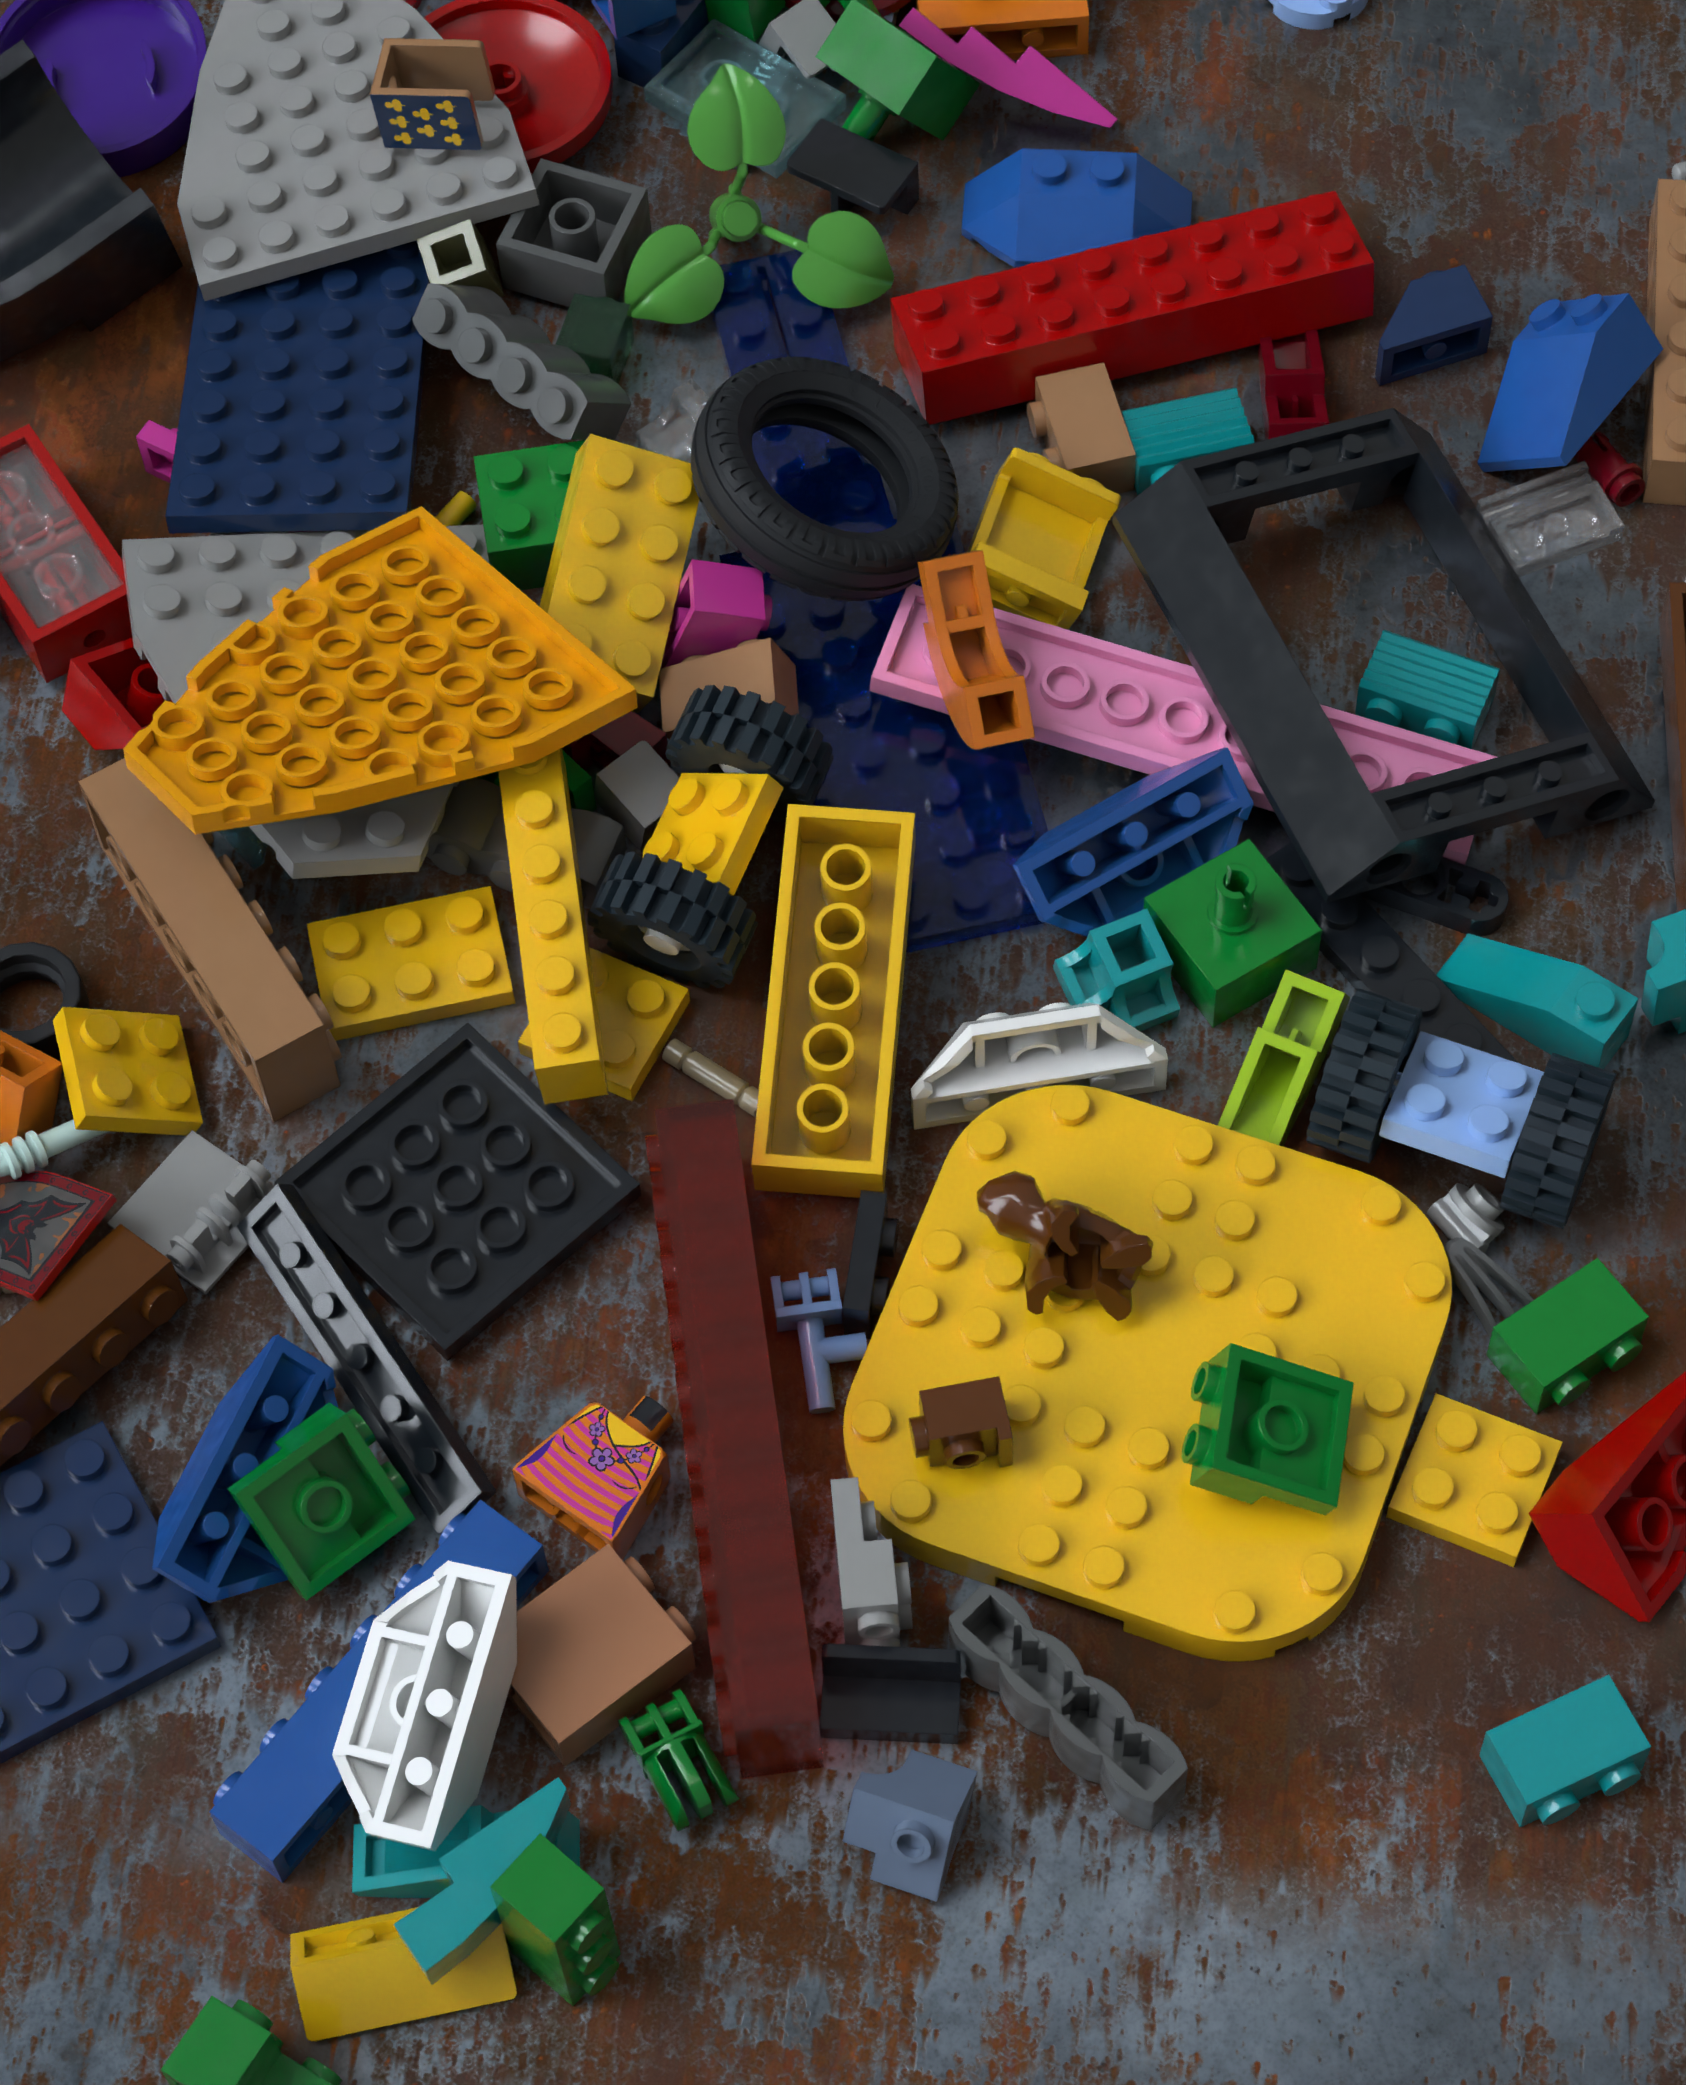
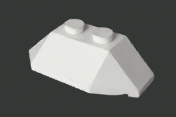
M1063 1002L1052 1003L1044 1006L1039 1011L1015 1015L1001 1012L989 1013L979 1017L976 1021L962 1023L911 1087L913 1128L916 1130L972 1121L999 1101L1020 1092L1044 1086L1081 1085L1111 1091L1124 1096L1166 1090L1168 1066L1166 1048L1099 1004L1094 1003L1078 1005Z
M452 1561L444 1563L433 1572V1577L410 1590L373 1620L332 1753L347 1791L360 1814V1821L367 1834L436 1851L478 1797L517 1665L516 1578L511 1574Z

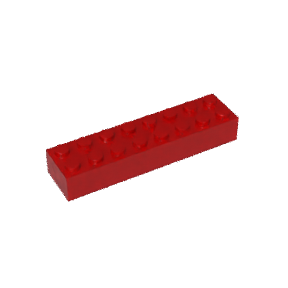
M1334 190L890 298L895 352L923 418L929 425L1033 400L1035 399V377L1104 362L1111 381L1260 344V338L1271 337L1273 341L1306 333L1309 330H1318L1373 316L1374 261Z

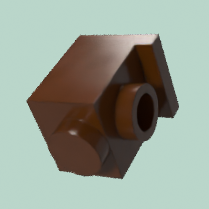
M999 1376L919 1391L920 1416L909 1418L910 1434L916 1458L928 1456L930 1467L947 1465V1467L952 1469H964L980 1464L986 1457L997 1455L999 1467L1013 1465V1435Z

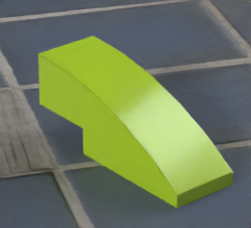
M1285 970L1262 1028L1258 1027L1218 1126L1284 1146L1318 1075L1351 997L1342 991Z

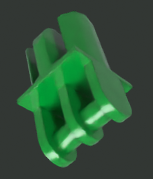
M679 1688L672 1692L673 1700L657 1708L652 1702L645 1706L646 1714L632 1721H629L626 1716L618 1720L621 1731L642 1769L644 1778H649L678 1832L689 1827L690 1824L685 1810L665 1773L673 1771L692 1808L700 1819L713 1813L709 1795L691 1762L695 1756L699 1759L720 1800L726 1807L737 1802L739 1799L705 1737L703 1723L701 1720H698L687 1698ZM683 1718L687 1727L671 1734L667 1726ZM656 1732L660 1741L644 1748L640 1740Z

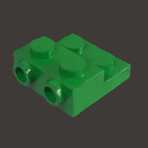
M1230 1343L1208 1362L1204 1361L1201 1363L1192 1382L1191 1398L1202 1403L1199 1424L1195 1423L1190 1427L1182 1447V1461L1193 1465L1190 1485L1249 1504H1253L1265 1496L1327 1515L1337 1508L1354 1383Z
M330 1402L275 1442L279 1448L277 1453L228 1488V1491L296 1592L306 1601L415 1520L414 1515L403 1500L411 1494L406 1482L388 1461L380 1465L369 1448L376 1441L370 1427L353 1408L345 1413Z

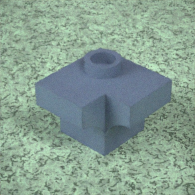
M911 1749L904 1765L896 1771L886 1774L861 1772L853 1788L842 1842L875 1853L870 1880L937 1902L944 1887L955 1848L967 1822L978 1771Z

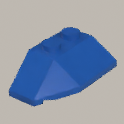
M1022 148L965 183L962 236L972 242L976 240L988 252L1017 268L1033 262H1042L1083 252L1091 248H1099L1136 239L1144 235H1153L1190 226L1192 192L1138 153Z
M1221 748L1151 774L1049 830L1013 864V867L1039 921L1087 937L1090 930L1143 910L1144 897L1235 847L1243 822L1248 819L1254 802L1229 749Z
M278 1334L270 1339L218 1404L158 1520L152 1566L154 1571L208 1603L288 1580L228 1491V1488L277 1453L279 1448L275 1442L327 1403L330 1402L338 1407L333 1390L336 1388L333 1368Z

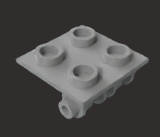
M192 1130L111 1218L108 1226L115 1229L119 1224H122L170 1259L176 1273L180 1277L207 1294L249 1247L238 1230L237 1225L274 1187L267 1182L271 1178V1174L256 1160H251L246 1166L242 1165Z

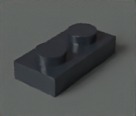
M861 1190L842 1308L844 1335L865 1332L866 1339H870L874 1315H881L889 1296L890 1277H883L880 1274L883 1256L895 1257L899 1219L888 1218L887 1193Z

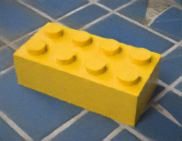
M590 434L575 455L540 607L636 688L638 708L632 712L639 713L654 698L698 509L699 497L692 478L691 463Z

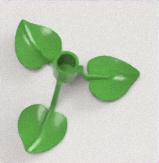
M727 63L722 64L711 82L694 103L688 119L687 136L692 152L704 165L717 171H727L737 166L736 176L733 183L728 187L729 193L717 197L710 207L709 221L713 229L709 231V239L705 245L701 246L695 231L683 224L668 225L660 228L642 243L632 261L625 283L624 306L627 315L632 318L648 319L670 324H687L704 318L715 309L721 299L724 288L723 271L720 265L708 256L715 251L722 237L735 242H742L752 238L756 233L803 253L793 267V283L803 296L820 306L839 309L851 308L869 303L883 295L891 288L894 274L879 233L862 216L849 211H835L824 214L811 225L807 243L761 223L762 217L758 205L751 198L742 195V188L748 176V164L767 166L779 158L786 137L785 121L775 98L757 78L737 66Z

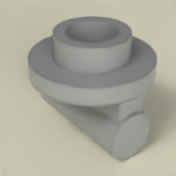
M1456 1183L1445 1197L1437 1200L1427 1211V1215L1450 1240L1456 1237L1464 1238L1483 1253L1488 1249L1489 1243L1505 1228L1499 1217L1504 1209L1500 1208L1501 1203L1491 1192L1477 1183L1471 1188L1461 1183Z

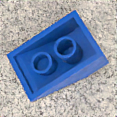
M1629 293L1608 296L1593 294L1583 299L1567 301L1551 299L1540 304L1529 315L1530 322L1515 338L1511 347L1478 459V465L1483 472L1566 466L1663 350L1662 345Z

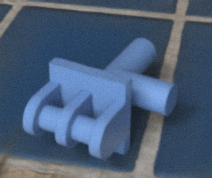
M836 1268L826 1269L827 1276L809 1278L808 1272L798 1273L799 1280L781 1282L780 1276L770 1277L777 1332L798 1330L808 1407L811 1414L827 1413L836 1409L829 1364L861 1360L867 1349L865 1332L825 1338L824 1326L842 1324V1302ZM830 1295L829 1301L812 1303V1298ZM802 1299V1304L784 1307V1301Z

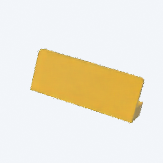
M418 1907L290 1934V1967L307 2039L309 2041H318L515 1998L517 1995L516 1983L502 1923L470 1956L433 1985H431L394 1926L396 1922Z

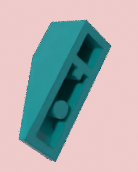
M1469 933L1436 974L1460 1001L1550 1055L1556 1053L1601 1069L1607 1066L1629 1036L1639 999L1583 965Z

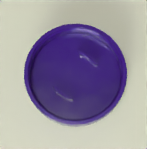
M15 0L1 16L0 55L21 40L26 43L77 123L119 177L135 174L156 165L172 155L188 140L199 71L209 46L201 21L188 0Z

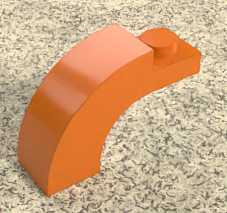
M983 550L918 562L928 622L923 623L927 645L940 692L957 732L963 741L974 750L1035 738L1024 675H1019L1012 668L999 636Z

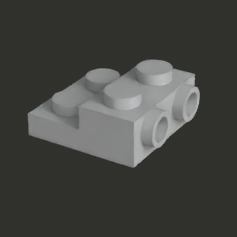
M858 1477L830 1480L845 1644L901 1647L900 1630L913 1629L908 1562L894 1563L892 1539L877 1540L874 1500L860 1502Z

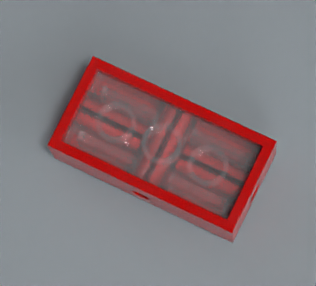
M27 424L0 438V614L45 682L48 683L68 673L70 659L132 638L123 560L30 424Z

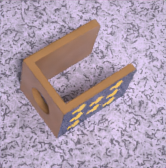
M384 38L370 91L384 148L480 150L482 148L483 136L474 101H491L495 95V87L484 43L480 40Z

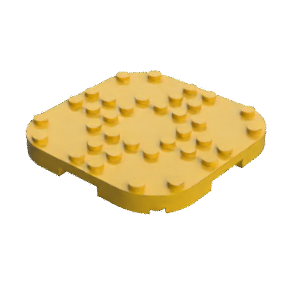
M1054 1085L1030 1089L997 1102L976 1117L959 1135L944 1161L847 1397L843 1436L848 1478L858 1477L861 1502L874 1500L877 1530L886 1539H892V1544L918 1560L994 1587L998 1578L1099 1612L1124 1621V1632L1198 1657L1219 1661H1251L1273 1657L1275 1650L1294 1644L1305 1637H1308L1310 1641L1323 1632L1346 1607L1359 1583L1420 1402L1423 1400L1442 1345L1452 1296L1451 1272L1444 1246L1428 1218L1410 1199L1391 1185L1361 1171L1095 1087ZM1013 1171L1021 1172L1035 1178L1046 1202L1057 1198L1082 1204L1107 1215L1120 1226L1136 1234L1148 1236L1153 1242L1152 1258L1142 1266L1141 1273L1131 1289L1132 1310L1127 1318L1120 1321L1115 1320L1105 1311L1098 1300L1067 1298L1053 1291H1050L1044 1299L1042 1314L1030 1312L1027 1309L1024 1283L1030 1243L1016 1241L999 1235L988 1216L979 1211L977 1191L989 1180ZM1230 1343L1354 1383L1337 1508L1327 1515L1265 1496L1253 1504H1249L1190 1485L1193 1465L1182 1461V1447L1190 1427L1195 1423L1199 1424L1202 1403L1191 1398L1192 1382L1201 1363L1204 1361L1208 1362ZM1000 1377L1013 1435V1465L999 1467L997 1455L986 1457L983 1462L973 1467L952 1469L947 1467V1465L930 1467L928 1456L915 1457L909 1418L920 1416L919 1391Z

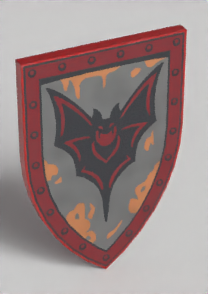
M35 1170L29 1174L22 1171V1176L18 1179H13L10 1175L1 1177L0 1286L38 1301L117 1199L113 1194L47 1171Z

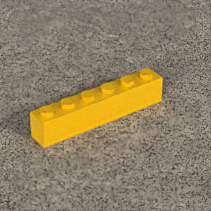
M562 748L536 762L498 771L534 1070L544 1104L608 1095L567 772Z

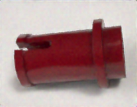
M1597 432L1594 435V439L1598 442L1599 446L1590 437L1575 454L1574 459L1601 486V496L1607 503H1615L1619 507L1630 505L1641 496L1645 489L1643 470L1637 464H1628L1610 444L1609 439L1604 433Z

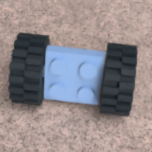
M1358 989L1343 1016L1340 1030L1336 1033L1332 1044L1329 1059L1327 1058L1323 1070V1078L1316 1092V1102L1311 1110L1306 1141L1367 1163H1371V1160L1376 1155L1377 1148L1379 1149L1383 1138L1502 1178H1505L1511 1164L1500 1208L1564 1229L1590 1163L1617 1074L1556 1053H1552L1543 1072L1423 1031L1419 1033L1422 1009Z

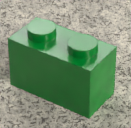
M1596 1258L1494 1326L1486 1356L1537 1415L1555 1402L1559 1407H1564L1576 1400L1589 1387L1591 1383L1589 1379L1608 1367L1612 1372H1615L1629 1364L1643 1348L1641 1340L1649 1316L1605 1265Z

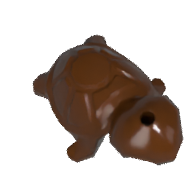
M1013 1171L989 1180L977 1191L979 1211L988 1216L999 1235L1016 1241L1030 1243L1024 1282L1027 1309L1030 1312L1042 1314L1044 1299L1050 1291H1053L1067 1298L1098 1300L1105 1311L1115 1320L1120 1321L1127 1318L1132 1310L1131 1289L1141 1273L1142 1266L1152 1258L1153 1242L1148 1236L1136 1234L1120 1226L1107 1215L1095 1211L1091 1207L1057 1198L1046 1202L1035 1178L1021 1172Z

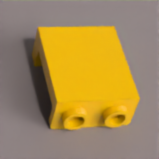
M1013 448L995 475L967 552L983 550L993 607L1069 630L1083 611L1089 591L1085 590L1084 587L1107 523L1118 509L1121 496L1106 489L1100 482L1094 479L1078 476L1052 464L1046 457L1040 454L1027 452L1020 448Z

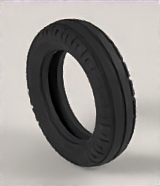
M781 357L752 364L731 376L712 394L700 413L692 439L691 471L694 486L706 515L715 529H719L718 532L737 553L741 552L742 558L764 574L766 572L770 573V578L793 589L798 587L800 592L825 599L865 601L887 597L890 594L904 590L920 579L918 562L941 558L954 532L958 513L959 495L954 469L946 449L935 431L929 428V423L911 404L906 405L907 401L886 385L880 386V381L856 369L850 371L848 366L810 357ZM797 425L825 432L847 443L869 460L886 481L897 507L896 524L883 531L860 533L836 529L804 515L785 501L762 474L752 449L753 434L770 426Z

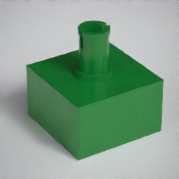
M857 0L850 1L815 56L859 87L858 92L862 96L847 117L842 128L871 141L874 140L890 114L893 116L898 114L943 141L981 84L953 64L944 60L910 34Z
M1250 839L1144 897L1143 910L1148 909L1172 959L1171 975L1212 1028L1276 992L1285 970L1304 976L1317 968L1322 929Z

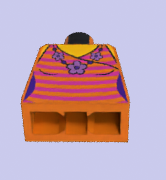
M643 1396L623 1420L599 1403L593 1402L588 1404L520 1460L512 1469L518 1495L595 1552L609 1544L623 1560L669 1483L671 1474L668 1455L655 1443L674 1422L672 1416L661 1404L648 1396Z

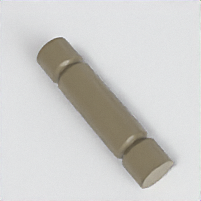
M674 1038L669 1042L663 1052L662 1060L678 1070L682 1069L683 1073L734 1105L739 1104L742 1110L756 1118L759 1089L754 1086L749 1087V1083L701 1053L693 1052L691 1047Z

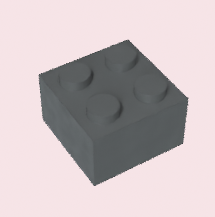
M540 159L532 174L540 205L512 213L496 243L502 286L508 290L609 318L625 287L628 271L642 243L652 234L647 188Z

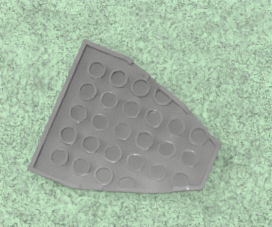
M404 0L224 1L199 71L177 202L204 301L413 242L418 238L471 219L473 224L540 205L510 111L496 95H494V99L491 101H474L483 136V144L480 150L384 148L370 97L384 38L443 39L422 15Z
M483 524L446 526L489 563ZM371 530L122 540V560L133 646L140 659H148L158 676V689L166 701L172 700L173 703H176L188 689L186 676L193 667L247 619L258 623L274 610L272 597L282 588L286 587L293 590V592L299 589L310 579L308 566L315 559ZM459 782L341 812L249 827L261 842L269 844L275 850L276 860L292 879L419 872L428 852L431 835L437 832L444 817L445 804L453 787H457Z

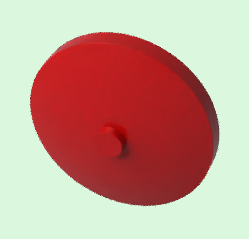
M455 0L437 8L424 17L443 39L480 40L484 43L495 87V95L510 111L531 174H533L540 159L561 163L576 154L595 136L608 114L613 95L610 57L598 31L585 17L574 9L556 0Z

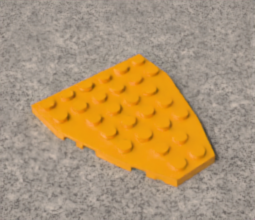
M420 506L315 559L308 566L310 579L295 592L286 587L282 588L272 597L274 610L258 623L247 619L202 658L186 676L187 691L176 703L165 700L154 712L151 724L139 730L123 748L127 769L196 835L341 812L533 763L637 709V693L634 686L425 508Z

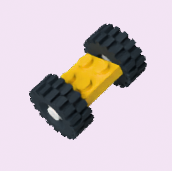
M706 685L704 690L697 688L693 691L666 747V757L673 761L671 767L676 773H681L669 794L668 803L655 831L646 843L642 857L636 852H627L625 856L621 854L615 856L588 911V925L594 927L593 933L598 938L607 939L606 945L615 952L623 951L628 955L626 959L636 965L643 963L651 967L650 972L662 977L664 973L671 975L676 982L687 985L690 980L700 988H709L710 984L716 988H723L725 984L729 985L732 982L758 924L755 921L757 916L754 911L746 909L747 902L740 896H734L770 817L774 822H785L788 804L813 806L834 759V755L831 754L833 751L831 744L822 741L824 735L817 728L806 727L808 720L798 713L791 716L784 711L786 706L774 700L772 704L762 701L760 694L748 691L746 695H742L736 687L724 685L721 691L715 685Z

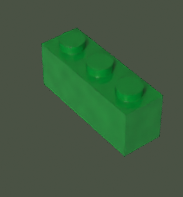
M540 1833L490 1886L511 1953L571 2006H574L586 1992L590 1996H594L610 1982L619 1967V1962L616 1959L621 1953L605 1889Z

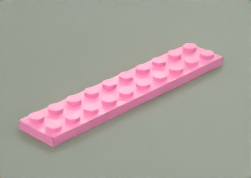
M912 584L905 589L873 670L870 691L949 715L938 686L927 645L923 623L928 622L922 586ZM993 608L999 636L1006 656L1015 672L1019 675H1024L1035 738L1030 739L1149 775L1215 750L1228 748L1254 802L1253 806L1274 812L1194 667ZM1320 704L1370 793L1497 758V756ZM1474 835L1450 841L1443 857L1465 865Z

